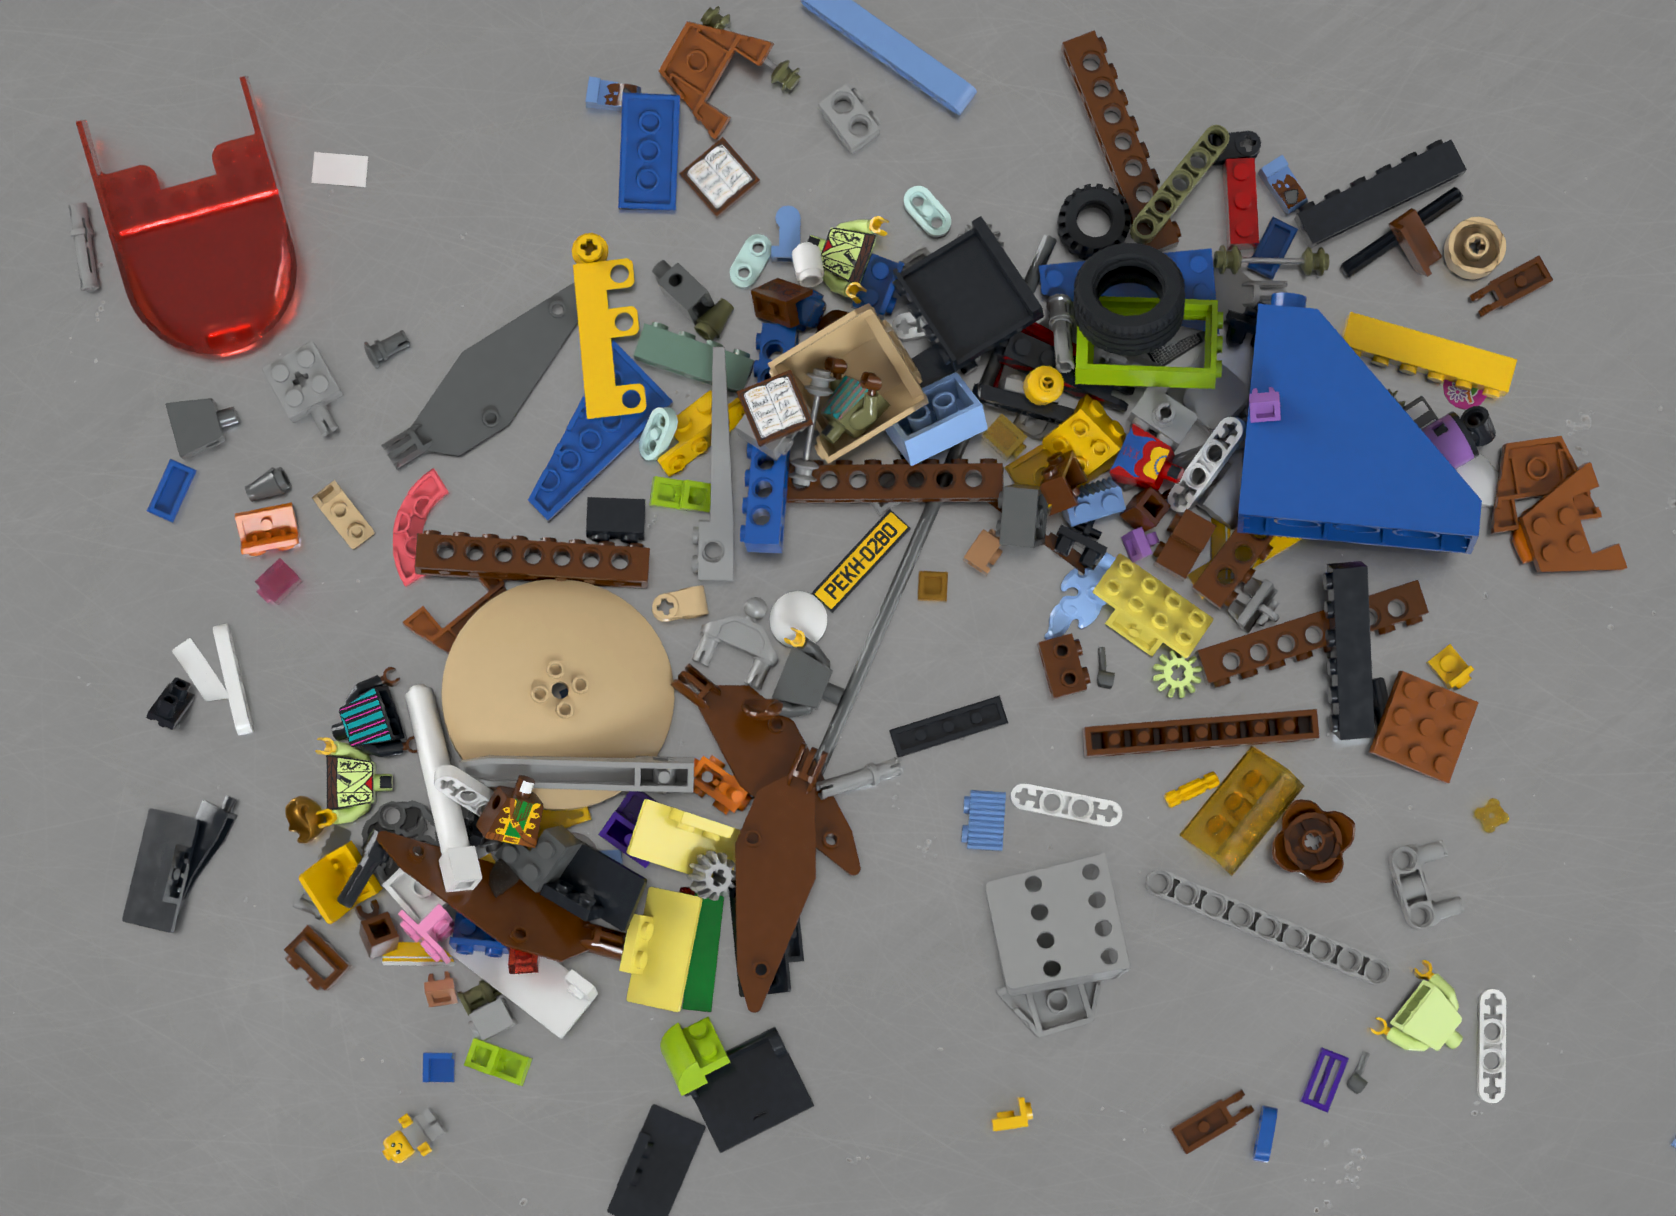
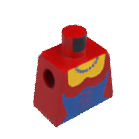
M1132 424L1109 473L1112 479L1118 483L1145 489L1151 486L1155 491H1158L1164 479L1178 484L1182 479L1184 468L1172 463L1175 454L1169 445Z

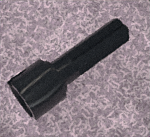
M375 828L372 829L361 847L363 849L362 853H364L363 857L337 898V901L347 908L353 907L378 864L386 863L390 858V855L378 843L376 837L380 831Z

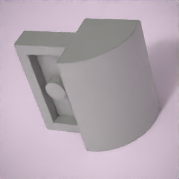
M1221 455V456H1218V457H1216V458H1213V459H1211V460H1213V461H1219V460L1221 459L1222 455ZM1232 457L1229 458L1196 504L1208 512L1209 516L1231 530L1238 523L1243 462ZM1200 468L1193 478V481L1198 485L1202 484L1206 478L1203 469ZM1189 487V489L1186 491V493L1183 494V496L1185 497L1189 491H1194L1196 493L1197 490Z

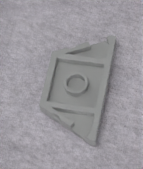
M1101 980L1015 996L1010 995L1006 987L996 989V992L1038 1038L1095 1022Z

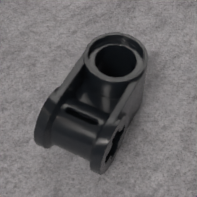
M1253 131L1229 133V142L1225 150L1212 166H1222L1226 159L1256 158L1261 148L1260 137ZM1213 134L1208 136V141L1211 145H1222V140L1219 136ZM1244 141H1249V144L1252 146L1250 152H1247L1246 148L1242 147Z

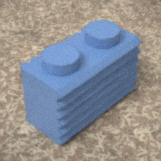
M1108 477L1107 480L1104 478L1102 481L1097 480L1096 483L1093 481L1091 484L1086 483L1085 486L1081 485L1078 488L1081 493L1076 497L1079 504L1062 511V515L1065 521L1072 527L1125 511L1126 507L1121 487L1111 477Z
M971 790L970 796H964L963 813L969 814L968 825H962L961 842L967 843V849L1002 851L1006 792Z

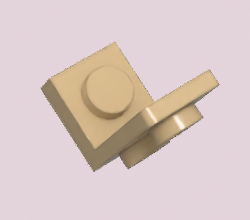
M335 480L312 497L319 509L351 549H355L374 534L372 527Z

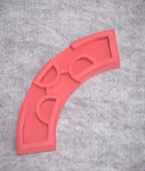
M434 468L424 474L408 491L394 522L393 556L397 571L405 587L425 576L415 574L417 533L423 534L426 520L432 509L441 499L449 494Z

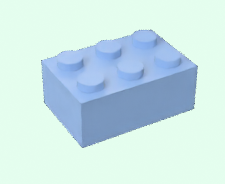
M957 372L922 388L929 403L885 429L887 435L911 466L988 429L982 404Z

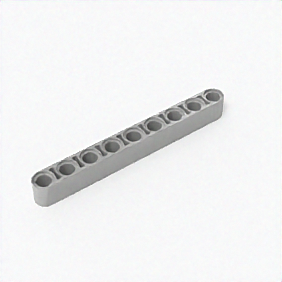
M1166 870L1152 871L1146 877L1145 886L1150 894L1368 984H1383L1390 977V966L1381 958ZM1155 875L1165 877L1167 885L1163 891H1156L1152 887L1151 882ZM1182 886H1189L1193 890L1194 896L1190 902H1183L1179 898L1178 893ZM1210 897H1216L1221 904L1220 910L1215 914L1210 913L1206 909V901ZM1237 908H1243L1248 915L1247 921L1242 925L1237 924L1233 920V912ZM1264 919H1270L1275 926L1274 932L1269 936L1264 935L1260 930V923ZM1291 930H1296L1301 934V943L1296 947L1291 946L1287 941V935ZM1319 941H1323L1328 945V954L1324 958L1318 957L1314 952V947ZM1346 952H1350L1355 956L1356 962L1351 969L1345 968L1341 962L1342 956ZM1373 963L1379 964L1383 971L1382 976L1378 980H1374L1369 976V967Z

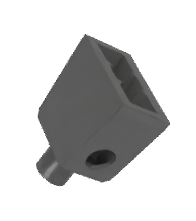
M662 260L653 268L652 272L659 278L657 283L662 293L696 326V320L715 305L708 290L679 263L671 267L665 260Z
M212 398L165 404L179 456L183 460L189 459L226 441L223 427L239 423L234 406L218 411L217 404Z

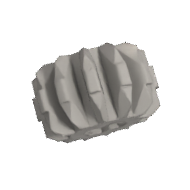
M709 850L706 852V855H697V864H689L691 869L694 870L687 877L693 881L690 888L692 891L697 892L698 897L716 901L719 899V896H728V887H736L731 882L732 878L736 877V871L732 870L735 863L727 859L728 856L725 853L719 852L716 854L715 851Z

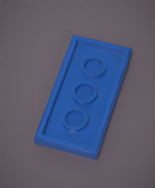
M622 92L618 208L676 210L680 95Z

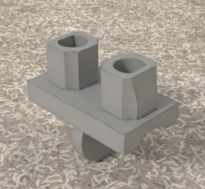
M1252 577L1243 589L1245 593L1253 597L1248 605L1236 599L1228 609L1229 614L1237 621L1241 629L1247 633L1251 631L1256 623L1263 627L1268 619L1277 622L1280 618L1274 612L1279 602L1273 599L1278 590L1267 579L1263 582Z

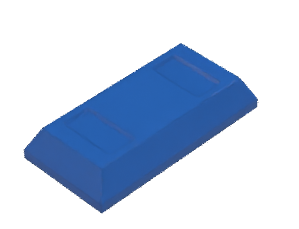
M1272 217L1252 257L1284 258L1298 229ZM1249 263L1247 267L1273 280L1281 264Z
M170 459L147 512L173 523L197 470Z

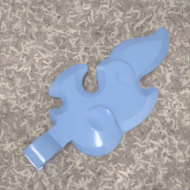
M1106 552L1094 570L1085 568V574L1079 575L1078 570L1075 568L1065 576L1061 584V590L1065 592L1068 588L1075 587L1078 589L1077 596H1064L1060 603L1053 608L1049 618V629L1044 636L1046 640L1065 634L1074 619L1079 620L1078 627L1082 629L1090 625L1097 618L1102 606L1106 602L1093 594V590L1116 559L1115 557Z

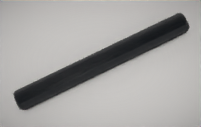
M1453 187L1417 213L1426 226L1461 202L1464 197L1457 187ZM1392 230L1343 262L1341 268L1347 277H1351L1398 245L1399 242Z

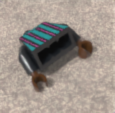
M394 667L386 668L381 677L376 675L354 686L346 698V704L339 709L342 722L332 725L331 728L333 737L337 741L348 738L351 747L360 746L364 753L378 757L399 755L405 750L410 753L418 752L409 747L410 740L415 739L414 736L409 737L406 742L400 740L404 739L405 736L388 687L396 686L400 682V678L390 681L386 677L387 674L396 671Z

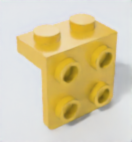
M1086 394L1078 401L1074 413L1043 438L1042 444L1051 454L1057 452L1064 454L1073 450L1084 473L1088 476L1121 450L1126 433L1118 421L1112 420L1105 413L1103 406L1097 400H1092Z
M352 840L327 853L299 875L300 883L328 924L336 922L352 909L343 906L337 901L339 894L362 858ZM374 874L370 877L353 907L376 895L383 889Z

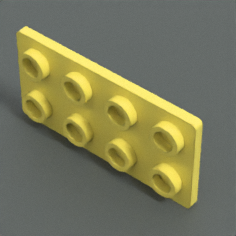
M1118 554L1113 564L1093 590V594L1115 608L1105 624L1152 657L1161 644L1165 643L1184 658H1188L1213 622V618L1140 566L1132 563L1130 559L1122 554Z
M644 799L627 854L691 874L694 869H691L689 864H697V855H706V852L709 850L715 851L716 854L719 852L725 853L728 856L727 859L735 863V843L741 830L649 799Z
M649 887L643 915L634 914L627 929L619 971L631 973L626 998L628 1002L680 1012L703 901L702 898Z

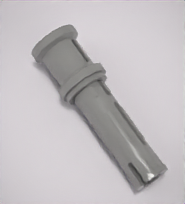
M1055 294L1049 297L1046 302L1047 310L1050 312L1048 326L1054 335L1056 369L1059 372L1068 373L1071 371V368H1075L1071 336L1074 318L1070 314L1072 300L1068 295Z

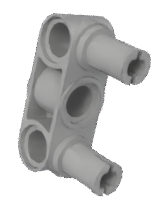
M1443 840L1422 846L1409 844L1396 848L1389 854L1388 863L1393 877L1394 889L1405 921L1411 928L1425 929L1440 923V919L1465 912L1460 896L1439 902H1434V900L1431 901L1429 887L1421 867H1423V863L1448 856ZM1400 852H1405L1410 857V863L1406 868H1401L1396 862V857ZM1417 908H1422L1427 915L1426 921L1421 925L1417 924L1413 919V912Z

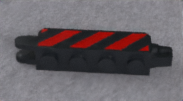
M1018 332L994 347V354L998 356V362L1026 375L1040 366H1051L1056 369L1054 346L1023 332ZM1073 355L1076 368V356ZM1071 368V371L1068 373L1060 372L1064 380V392L1079 399L1088 394L1092 400H1097L1102 406L1105 404L1119 411H1127L1129 404L1122 399L1112 396L1111 393L1115 389L1123 394L1133 395L1135 391L1133 386L1075 384V368Z

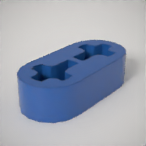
M1263 1105L1261 1108L1253 1150L1254 1161L1269 1162L1278 1109L1275 1107Z

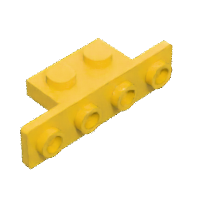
M711 390L677 415L678 425L674 438L679 443L657 460L668 477L681 471L688 463L711 446ZM739 397L728 404L729 431L736 427L745 414Z

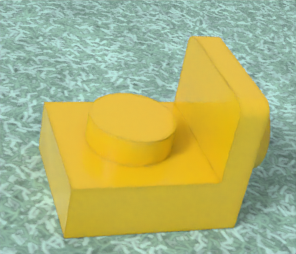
M1451 644L1447 645L1426 662L1448 690L1454 686L1458 689L1463 687L1472 679L1469 674L1475 670L1471 665L1468 666Z
M1017 1097L1020 1115H1014V1110L997 1112V1118L991 1119L992 1130L1001 1131L1028 1127V1120L1033 1119L1031 1103H1025L1024 1097Z

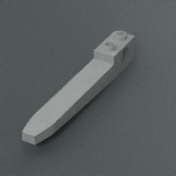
M713 347L710 520H699V527L693 526V544H698V555H693L692 570L693 573H698V580H733L734 507L725 347ZM716 542L721 546L722 552L718 557L712 558L706 554L705 546L708 543Z
M488 755L459 761L460 770L487 787L505 786L514 788L518 776L525 775L535 780L533 788L646 792L694 791V757L636 756V758Z

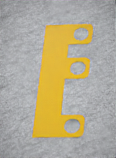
M624 258L573 265L587 419L642 413L646 409L644 386L641 384L616 386L611 341V338L632 336L638 333V312L633 306L608 309L607 290L628 288L634 284L633 263L630 259ZM616 265H624L629 271L628 278L622 283L614 282L611 279L610 272ZM620 313H628L632 316L633 325L629 330L621 331L616 327L615 318ZM628 390H635L640 395V403L635 408H627L622 402V396Z

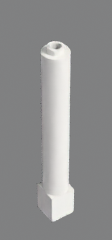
M425 684L414 685L405 694V700L442 853L439 865L446 892L474 890L482 880V874L475 846H470L461 805L438 791L434 786L435 770L442 765H451L434 691L431 687H426Z

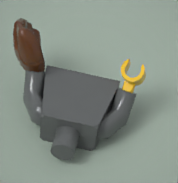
M791 627L790 629L796 633L795 639L791 641L784 638V641L792 645L772 699H744L742 701V711L750 718L769 720L778 715L788 718L809 715L813 709L818 710L822 699L837 705L839 704L844 688L829 683L833 670L830 669V660L817 644L805 637L801 630Z

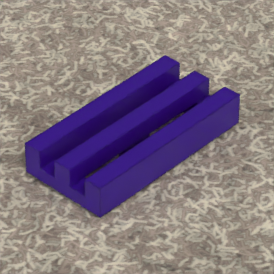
M1321 1047L1300 1102L1328 1113L1349 1058ZM1325 1055L1329 1056V1060L1323 1072L1313 1100L1309 1099L1310 1093L1316 1081ZM1337 1059L1340 1061V1064L1323 1105L1319 1101L1334 1062Z

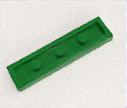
M719 896V899L716 901L709 898L702 901L682 1009L712 1012L724 905L723 896Z

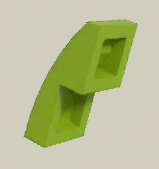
M654 476L649 506L709 513L711 506V483Z
M473 1038L464 1066L523 1086L533 1058Z

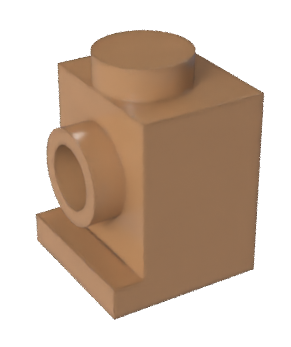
M983 529L963 558L964 562L985 576L991 570L987 567L988 563L994 566L1003 553L999 549L1001 546L999 544L1000 537H996V531L990 529L987 532Z

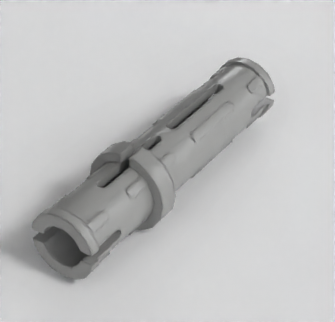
M87 203L68 205L72 223L70 236L74 238L81 284L80 289L81 291L96 290L99 288L91 239V235L94 233L93 228H90Z
M898 757L878 764L871 762L866 764L865 768L818 781L816 783V790H822L821 793H818V796L823 800L868 784L872 786L878 785L881 780L902 775V765L896 767L901 762Z

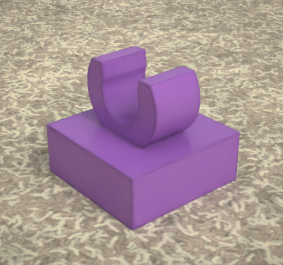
M1269 387V392L1258 393L1257 388H1254L1252 394H1249L1251 423L1281 420L1279 392H1275L1273 387Z
M1142 527L1134 529L1121 537L1132 563L1153 554L1150 547L1159 543L1156 532L1145 535Z

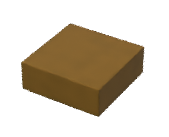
M919 571L918 600L947 602L948 572Z

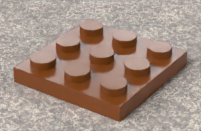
M1398 671L1369 752L1449 784L1479 702L1407 672Z

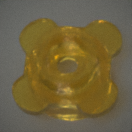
M1495 798L1490 799L1484 807L1476 808L1474 812L1475 818L1480 819L1484 825L1483 829L1487 833L1494 832L1497 826L1506 824L1509 821L1508 813L1504 812L1499 800ZM1493 813L1494 818H1490L1489 814Z

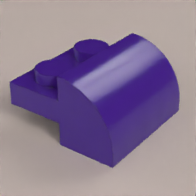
M629 791L598 835L644 868H647L651 862L628 855L627 849L644 799L657 801L643 791Z

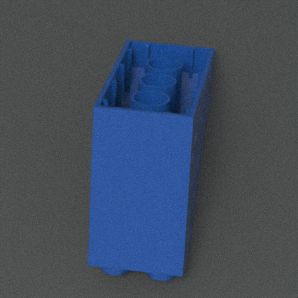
M1285 292L1273 293L1270 305L1258 304L1250 394H1252L1254 388H1257L1258 393L1269 392V387H1273L1275 392H1279L1281 420L1251 423L1250 407H1248L1237 533L1472 554L1479 537L1482 500L1319 309L1306 308V296Z

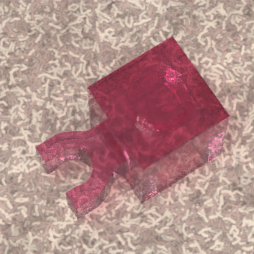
M279 558L255 581L260 587L256 592L267 603L273 601L279 605L303 580Z

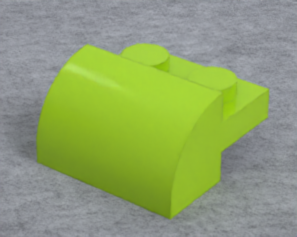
M709 1016L684 1029L681 1028L679 1023L673 1025L664 1034L660 1043L662 1055L681 1096L707 1084L708 1081L705 1075L731 1063Z

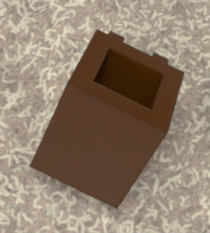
M1151 486L1132 497L1126 505V510L1122 511L1120 516L1134 529L1142 527L1144 532L1156 527L1171 507L1166 501L1171 489L1161 494Z
M376 899L371 901L370 906L373 910L371 913H365L361 905L355 907L357 917L361 920L359 935L370 959L397 950L399 935L388 911L379 914V904Z

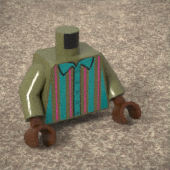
M827 357L824 364L825 370L831 371L836 380L830 382L833 393L821 409V414L829 423L820 434L827 441L834 444L843 433L854 438L860 437L888 409L890 404L877 392L882 387V381L875 373L863 372L860 381L847 375L842 378V374L847 370L846 361L840 358Z

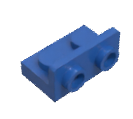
M872 253L860 283L867 292L859 291L856 297L861 302L856 304L853 301L851 308L857 309L869 303L875 309L879 319L884 320L886 313L891 315L897 302V298L893 297L895 288L892 281L895 278L892 270L897 268L899 273L902 272L905 263L901 261L897 263Z
M456 912L453 937L449 939V944L453 949H456V953L473 955L474 951L485 952L486 956L495 958L502 957V954H511V948L502 945L461 913Z

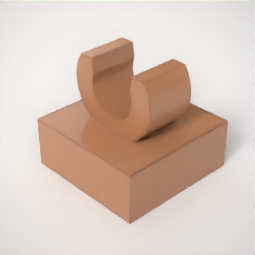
M448 971L444 972V980L435 981L432 973L428 976L429 982H424L425 995L429 1007L458 1003L454 980Z

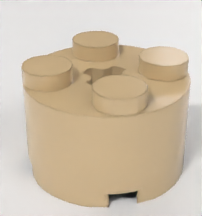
M1471 217L1460 222L1450 232L1444 244V258L1447 268L1465 279H1480L1488 276L1500 264L1506 252L1504 234H1502L1492 220L1484 217ZM1472 243H1475L1476 249L1479 250L1477 254L1473 253L1472 248H1469Z

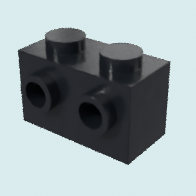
M587 497L586 537L592 538L594 542L621 539L623 543H638V540H644L646 500Z

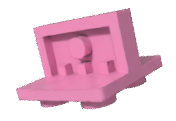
M440 904L419 924L403 910L398 913L403 920L400 926L404 929L405 933L416 943L421 939L420 945L434 961L438 962L441 959L446 964L451 961L437 942L439 940L441 942L445 941L452 934L454 921Z

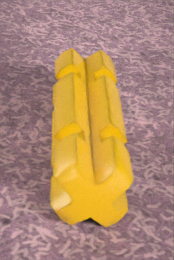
M1212 771L1203 775L1202 779L1197 778L1178 787L1176 791L1174 789L1165 793L1164 798L1168 806L1172 808L1181 804L1182 800L1185 802L1206 792V789L1210 790L1219 786L1220 781L1216 773Z

